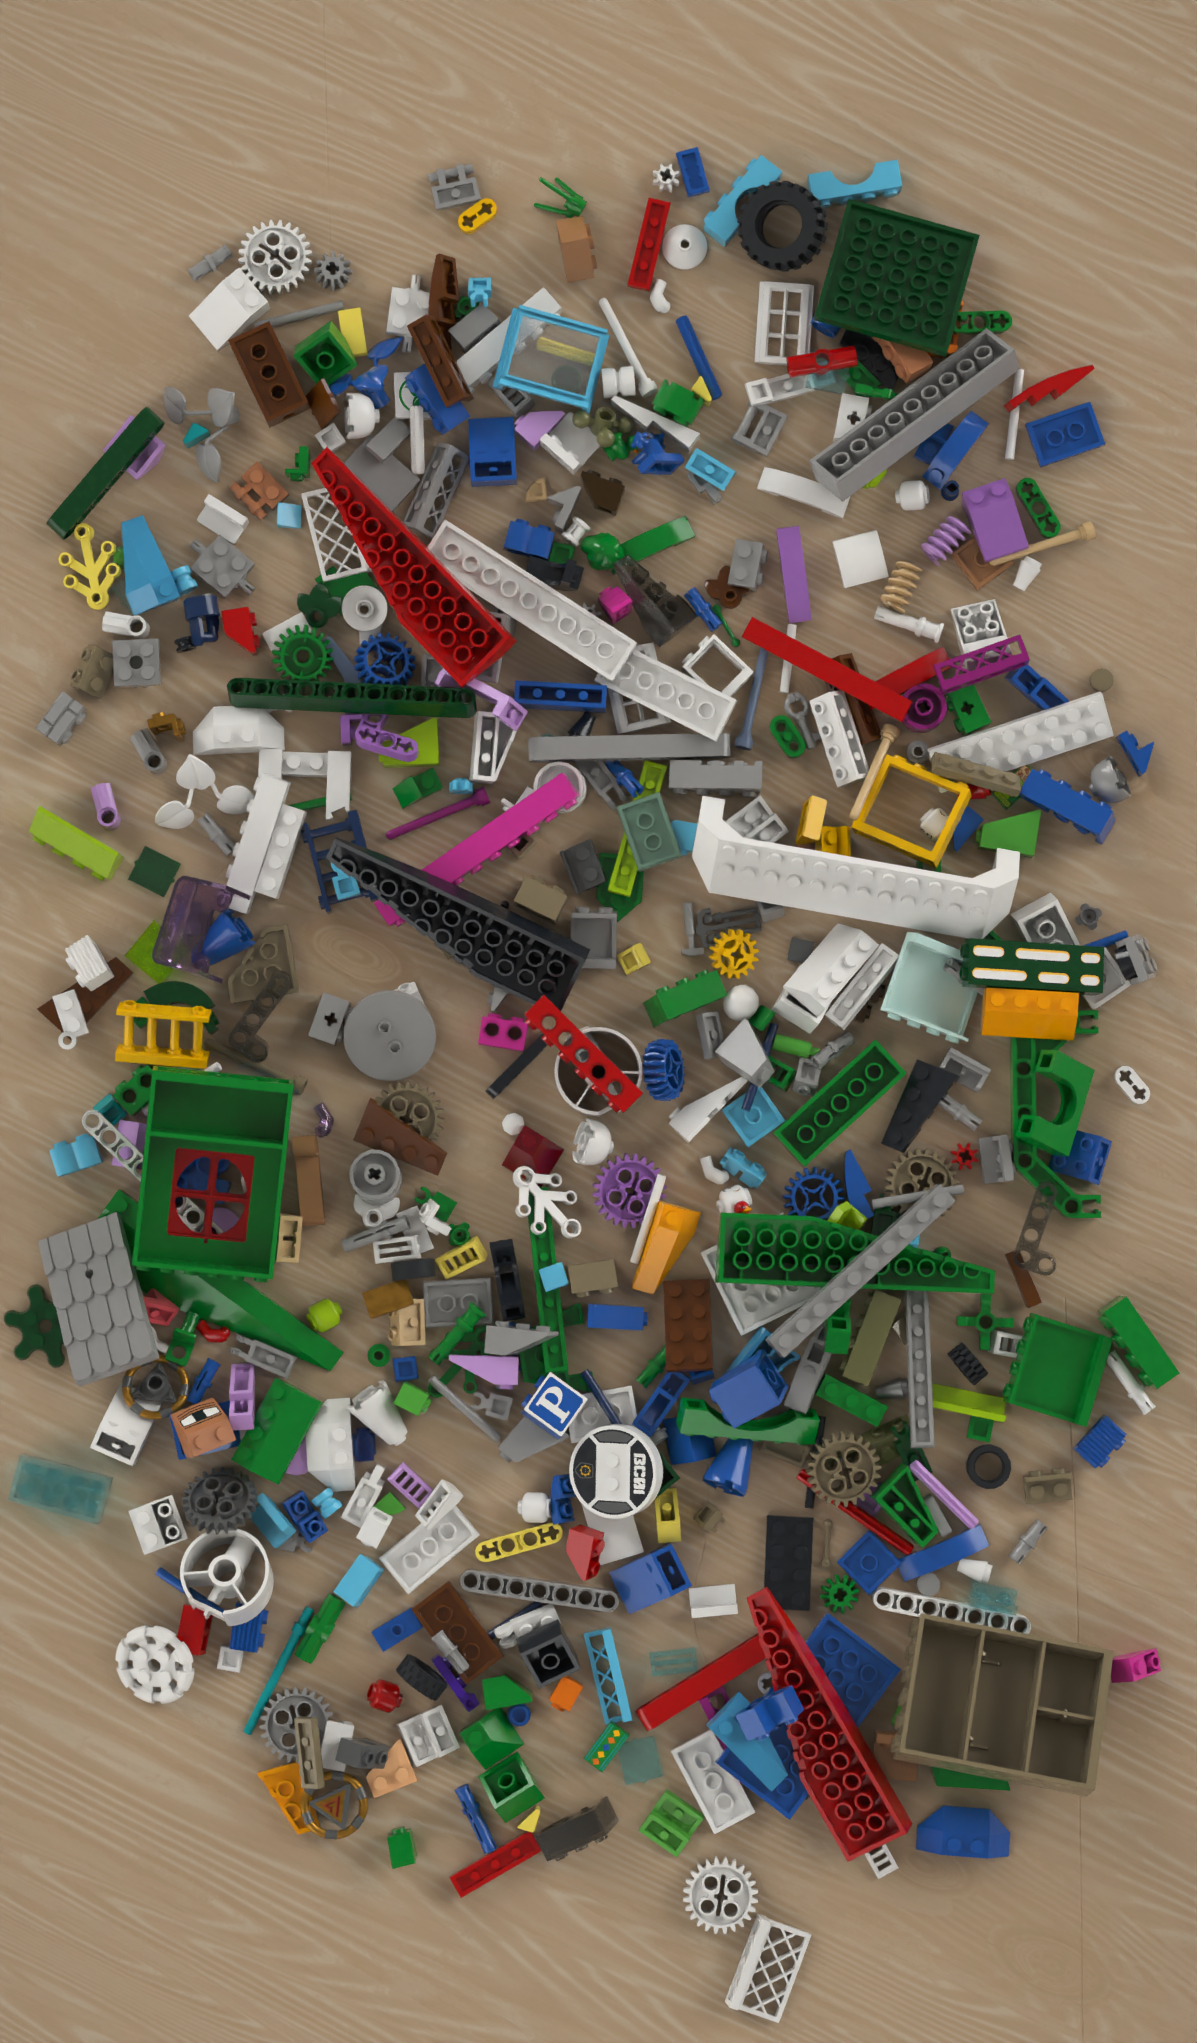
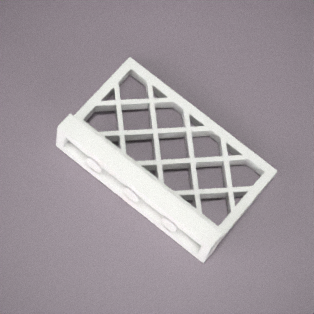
M322 488L302 493L323 582L363 572H373L356 543L353 544L351 549L340 544L346 532L350 535L352 534L347 526L343 527L334 521L339 514V510H336L332 519L321 514L326 503L335 507L334 503L329 500L330 494L327 489ZM317 496L324 501L318 511L309 507L307 498ZM311 512L315 513V516L313 517V519H312V516H311ZM318 516L329 522L323 533L314 528V522ZM332 524L343 530L337 541L326 535ZM316 533L321 536L319 540H317ZM323 538L335 544L328 555L319 548ZM337 546L348 552L342 563L331 557ZM356 546H357L358 554L354 552V549L356 548ZM352 554L360 559L362 567L351 569L345 564ZM321 555H323L324 557H326L324 563H323V560H322V556H321ZM329 560L340 565L336 574L326 576L325 566Z
M757 1913L725 1999L728 2007L779 2023L811 1934L768 1919L766 1916ZM773 1926L781 1930L783 1937L771 1942L768 1935ZM795 1935L804 1937L801 1946L792 1949L788 1939ZM786 1941L790 1951L777 1956L773 1946ZM771 1948L775 1958L763 1964L760 1958L761 1953ZM792 1955L794 1965L792 1968L784 1971L780 1961ZM777 1963L781 1973L769 1979L765 1968ZM762 1970L766 1981L755 1986L752 1981L753 1975ZM784 1977L786 1982L785 1989L776 1993L772 1983ZM769 1985L773 1995L761 2001L757 1990ZM754 1992L758 2003L750 2007L743 2005L745 1996ZM776 2000L778 2008L775 2015L766 2013L763 2005Z

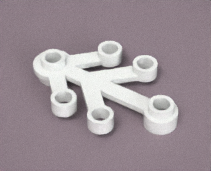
M527 1166L517 1168L513 1173V1182L519 1187V1205L516 1207L515 1212L521 1218L530 1214L531 1207L528 1204L530 1191L535 1197L534 1222L531 1224L532 1233L540 1235L545 1232V1208L561 1226V1232L564 1237L572 1239L578 1236L581 1232L580 1223L575 1219L568 1220L552 1202L561 1201L565 1205H572L577 1201V1194L572 1190L567 1192L541 1190L537 1185L547 1184L550 1188H557L562 1183V1177L557 1173L551 1175L535 1174ZM521 1175L526 1176V1182H523L521 1180ZM552 1177L557 1179V1184L552 1183ZM567 1194L572 1196V1202L567 1200ZM521 1206L525 1207L526 1214L520 1211ZM536 1224L541 1225V1231L536 1229ZM567 1226L572 1228V1233L567 1232Z

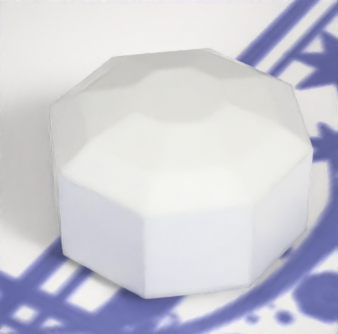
M516 1113L506 1115L502 1121L504 1131L511 1136L520 1134L524 1127L523 1117Z

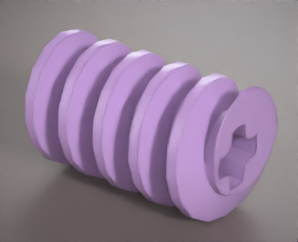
M948 516L946 523L940 524V530H934L933 534L935 537L929 536L927 538L928 543H922L921 548L930 561L937 566H941L938 559L946 561L947 558L944 552L952 554L953 551L950 546L953 545L958 548L957 538L964 541L965 537L962 533L971 534V531L959 519Z

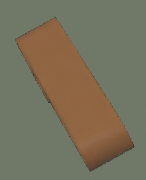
M317 1135L292 1137L300 1216L303 1217L302 1227L325 1225Z

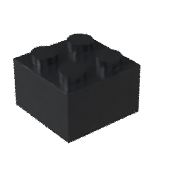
M558 1619L516 1639L519 1653L538 1688H542L581 1669L577 1653Z

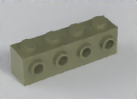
M876 1289L873 1290V1293L868 1292L864 1305L867 1306L865 1314L859 1315L856 1327L859 1328L856 1336L852 1335L849 1341L848 1349L851 1350L847 1358L843 1357L839 1366V1370L842 1371L841 1376L866 1386L869 1385L901 1299Z

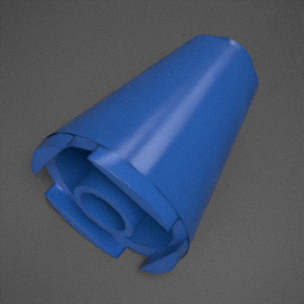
M226 908L222 911L191 950L192 956L190 958L198 968L210 967L255 944V941H251L254 936L240 917L235 919L231 915L234 913L233 910Z
M728 1438L705 1472L702 1481L715 1489L717 1487L723 1489V1492L744 1497L748 1489L754 1441L750 1439L740 1438L732 1440Z

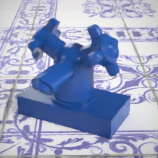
M636 432L631 447H638L639 449L643 447V450L632 460V464L639 465L638 469L641 474L671 475L685 461L681 454L664 452L666 448L663 444L664 433L653 434L649 432L648 436L650 439L647 440L646 432L642 434L641 432Z

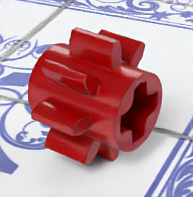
M958 1143V1150L950 1151L951 1154L955 1155V1159L951 1163L957 1162L959 1164L958 1170H962L963 1165H966L971 1170L972 1166L970 1163L972 1161H979L974 1158V1154L978 1150L969 1149L970 1143H967L965 1148H962V1145ZM966 1150L970 1159L965 1160L963 1163L959 1153H964Z

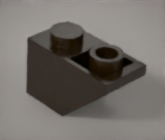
M588 470V472L582 471L581 481L594 508L616 516L625 492V486L622 485V482L615 478H609V480L601 478V474L592 470Z

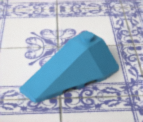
M144 516L122 522L125 595L133 615L136 616L177 601L180 595L174 579Z
M738 1691L706 1726L772 1792L788 1774L769 1736L760 1741L757 1738L747 1741L735 1715L750 1704V1702Z

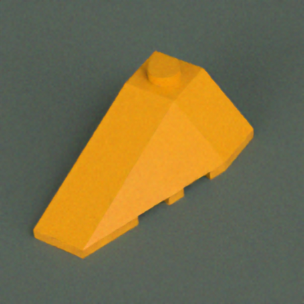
M659 1200L643 1253L636 1269L631 1286L632 1289L650 1294L655 1293L694 1236L701 1212Z

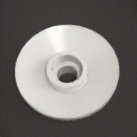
M687 224L678 225L666 233L662 243V252L666 261L671 266L682 270L692 269L704 260L707 253V241L704 234L698 228ZM686 241L689 243V247L683 248L681 243Z
M358 586L351 589L344 597L342 614L347 624L359 631H371L378 628L385 620L387 602L379 590L371 586ZM361 606H366L368 608V612L366 614L360 612Z

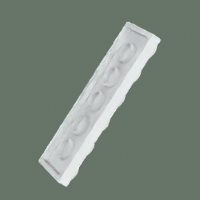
M635 649L613 682L599 673L594 680L716 742L737 703L736 699Z

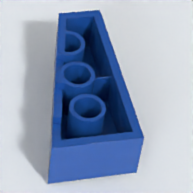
M1032 769L1019 793L1021 798L1047 813L1050 810L1054 811L1053 816L1064 823L1073 822V826L1077 831L1084 835L1090 832L1097 837L1095 841L1102 845L1115 823L1114 813L1111 810L1112 807L1103 801L1097 803L1091 800L1092 797L1084 791L1076 792L1072 790V786L1063 780L1057 782L1051 779V774L1042 769H1039V771Z

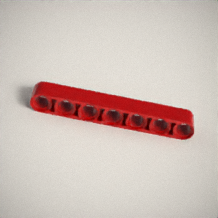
M759 1633L636 1709L635 1713L646 1731L654 1729L766 1659L764 1650L759 1642Z

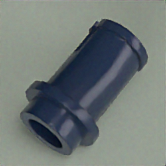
M953 480L948 481L941 489L943 499L947 501L955 500L959 495V484Z

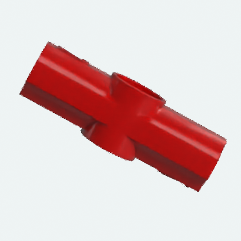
M854 346L831 350L819 349L814 353L786 358L790 378L810 374L824 375L829 371L856 367L858 365ZM824 358L828 364L820 366L817 364L816 359Z

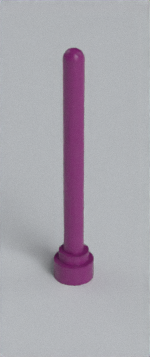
M484 786L475 789L476 792L472 793L473 796L388 831L386 838L392 840L475 804L477 806H485L491 803Z

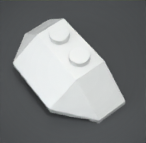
M234 706L213 707L193 731V755L259 752V749H282L285 751L284 727L265 709L238 708Z
M350 1398L327 1399L320 1407L306 1433L308 1471L325 1486L330 1487L333 1492L353 1491L356 1489L352 1416L347 1408L348 1404L351 1405Z

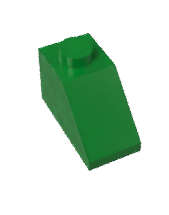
M405 1826L392 1829V1833L387 1836L392 1869L415 1864L418 1855L411 1828L405 1829Z

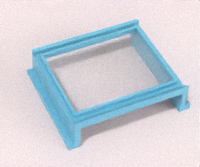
M519 305L518 309L513 308L493 388L501 390L503 386L580 407L581 410L589 414L609 339L608 329Z

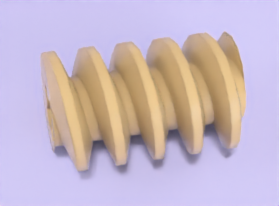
M898 561L895 564L898 570L892 571L891 574L894 578H889L888 584L890 586H885L884 591L886 594L881 595L880 599L889 609L905 613L901 605H909L905 596H913L908 589H916L917 586L912 583V580H920V577L915 573L923 571L913 564Z

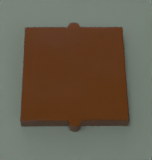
M321 379L306 395L312 415L315 416L321 430L326 428L341 412L334 399V394L331 393L325 379Z

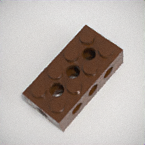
M270 321L228 340L269 428L310 409L308 400ZM258 351L265 352L261 358L254 357ZM268 371L275 372L274 376L271 378L264 377L265 373ZM282 391L285 393L282 398H274L276 392Z

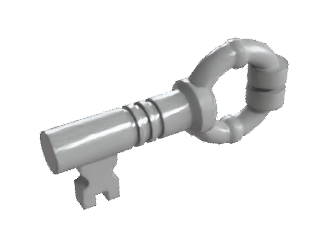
M798 692L788 694L784 703V710L791 718L798 722L807 750L815 748V741L822 740L819 731L816 734H811L806 717L809 712V702ZM801 700L804 710L796 714L793 713L790 703Z

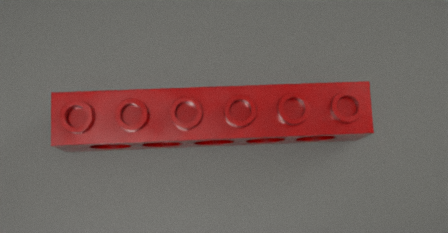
M545 995L524 1014L527 1018L524 1022L533 1031L538 1029L543 1034L541 1039L550 1048L555 1045L560 1050L557 1055L566 1064L571 1061L577 1067L574 1072L583 1080L588 1078L593 1083L591 1088L600 1097L604 1094L610 1100L607 1104L616 1113L619 1111L624 1113L643 1094ZM544 1018H554L556 1021L555 1027L550 1030L545 1029L542 1025ZM563 1033H568L572 1036V1042L568 1046H563L559 1043V1037ZM583 1049L588 1052L589 1058L587 1061L579 1062L576 1060L575 1054L578 1050ZM595 1066H602L605 1069L603 1078L596 1079L593 1077L592 1069ZM612 1082H617L621 1085L622 1091L618 1095H612L608 1091V1086Z

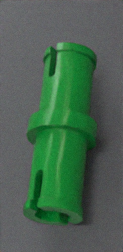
M665 1345L653 1359H649V1364L635 1378L645 1388L648 1387L658 1373L661 1374L664 1371L663 1368L666 1365Z

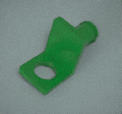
M187 1311L181 1328H174L165 1360L183 1367L187 1365L196 1342L197 1335L193 1333L200 1319L198 1314ZM175 1347H183L186 1355L181 1359L175 1358L172 1354Z

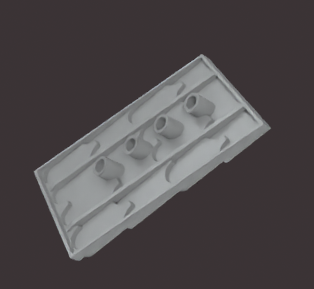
M115 1212L88 1222V1224L80 1225L38 1241L45 1275L48 1277L53 1304L57 1310L64 1347L67 1348L72 1376L77 1385L81 1387L159 1359L135 1266H132L133 1258L122 1217L119 1213Z

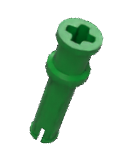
M469 1303L470 1307L461 1317L456 1318L455 1322L457 1324L428 1355L433 1361L440 1354L435 1360V1364L440 1365L464 1335L472 1333L475 1324L482 1317L485 1318L487 1316L475 1303Z

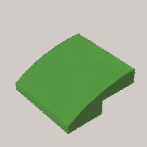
M666 1789L639 1828V1832L677 1857L704 1819V1814Z

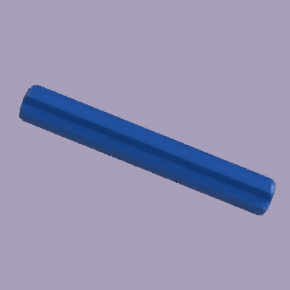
M681 316L676 320L678 329L699 376H702L712 401L717 400L722 396L721 389L688 316Z

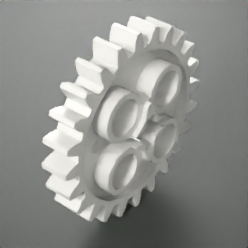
M270 220L267 227L261 222L260 230L253 226L254 234L246 233L249 241H241L245 249H239V254L244 257L239 258L238 261L239 264L245 265L240 269L244 273L248 272L246 276L249 280L253 279L252 283L254 286L260 284V292H263L267 287L269 294H272L273 290L277 289L278 294L281 295L282 288H285L288 293L290 292V285L298 288L297 280L305 281L302 273H310L306 265H312V260L307 258L312 256V251L306 250L310 247V243L303 242L306 239L305 234L298 236L299 228L296 227L291 230L290 222L283 227L282 220H279L277 226H274L273 221ZM273 237L280 240L277 245L271 246L268 244L269 239ZM261 244L264 245L268 249V251H270L274 256H277L279 254L280 260L286 265L292 267V269L288 270L287 268H285V266L276 258L272 260L270 253L260 248L259 246ZM294 251L297 253V256L289 260L286 258V254ZM257 255L265 256V260L262 263L254 262V258ZM281 269L283 273L280 277H273L271 275L272 271Z
M715 1856L714 1863L712 1864L708 1859H705L706 1866L703 1867L698 1863L699 1871H690L694 1878H686L685 1880L690 1885V1887L683 1888V1892L689 1894L683 1897V1902H690L685 1907V1910H693L690 1919L698 1918L696 1923L698 1927L705 1923V1931L713 1927L714 1934H717L718 1929L722 1928L723 1933L726 1934L727 1927H731L735 1932V1924L738 1923L741 1927H744L742 1919L751 1920L748 1911H756L755 1907L751 1905V1903H758V1898L752 1896L758 1893V1889L751 1888L756 1881L755 1879L748 1880L751 1876V1871L743 1873L744 1864H741L738 1868L736 1867V1859L731 1864L728 1863L726 1856L722 1862H719L717 1856ZM724 1874L723 1891L726 1896L722 1897L720 1915L717 1916L718 1899L715 1894H719L721 1875ZM707 1877H715L717 1879L716 1885L713 1887L706 1886L704 1881ZM731 1880L740 1882V1887L737 1890L732 1891L727 1887ZM711 1900L714 1906L710 1910H704L701 1908L702 1902ZM729 1903L737 1906L736 1911L732 1914L724 1911V1907Z

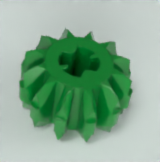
M834 1574L835 1582H832L830 1578H826L830 1586L821 1585V1589L827 1593L821 1594L820 1598L828 1599L824 1603L825 1608L833 1604L831 1608L832 1613H835L839 1606L841 1614H844L845 1605L852 1610L853 1606L849 1602L859 1601L857 1597L852 1596V1594L859 1593V1589H850L856 1582L851 1580L847 1583V1575H844L842 1581H840L839 1575ZM838 1588H841L843 1592L846 1591V1594H843L840 1600H838L837 1596L834 1597Z

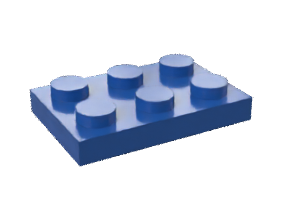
M1091 402L1025 424L1040 468L1105 446V441Z

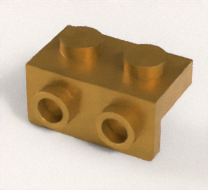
M165 712L153 714L151 719H147L149 729L154 735L173 730L176 739L179 742L184 741L183 735H186L184 722L181 718H177L174 713L166 715Z

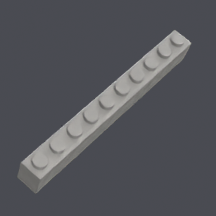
M941 1184L934 1185L766 1338L765 1341L779 1357L785 1358L955 1202L952 1196Z

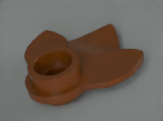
M724 566L718 573V580H706L705 588L711 598L719 600L725 608L733 609L741 603L742 596L749 592L750 588L728 585L731 567ZM732 594L734 598L728 599L727 595Z

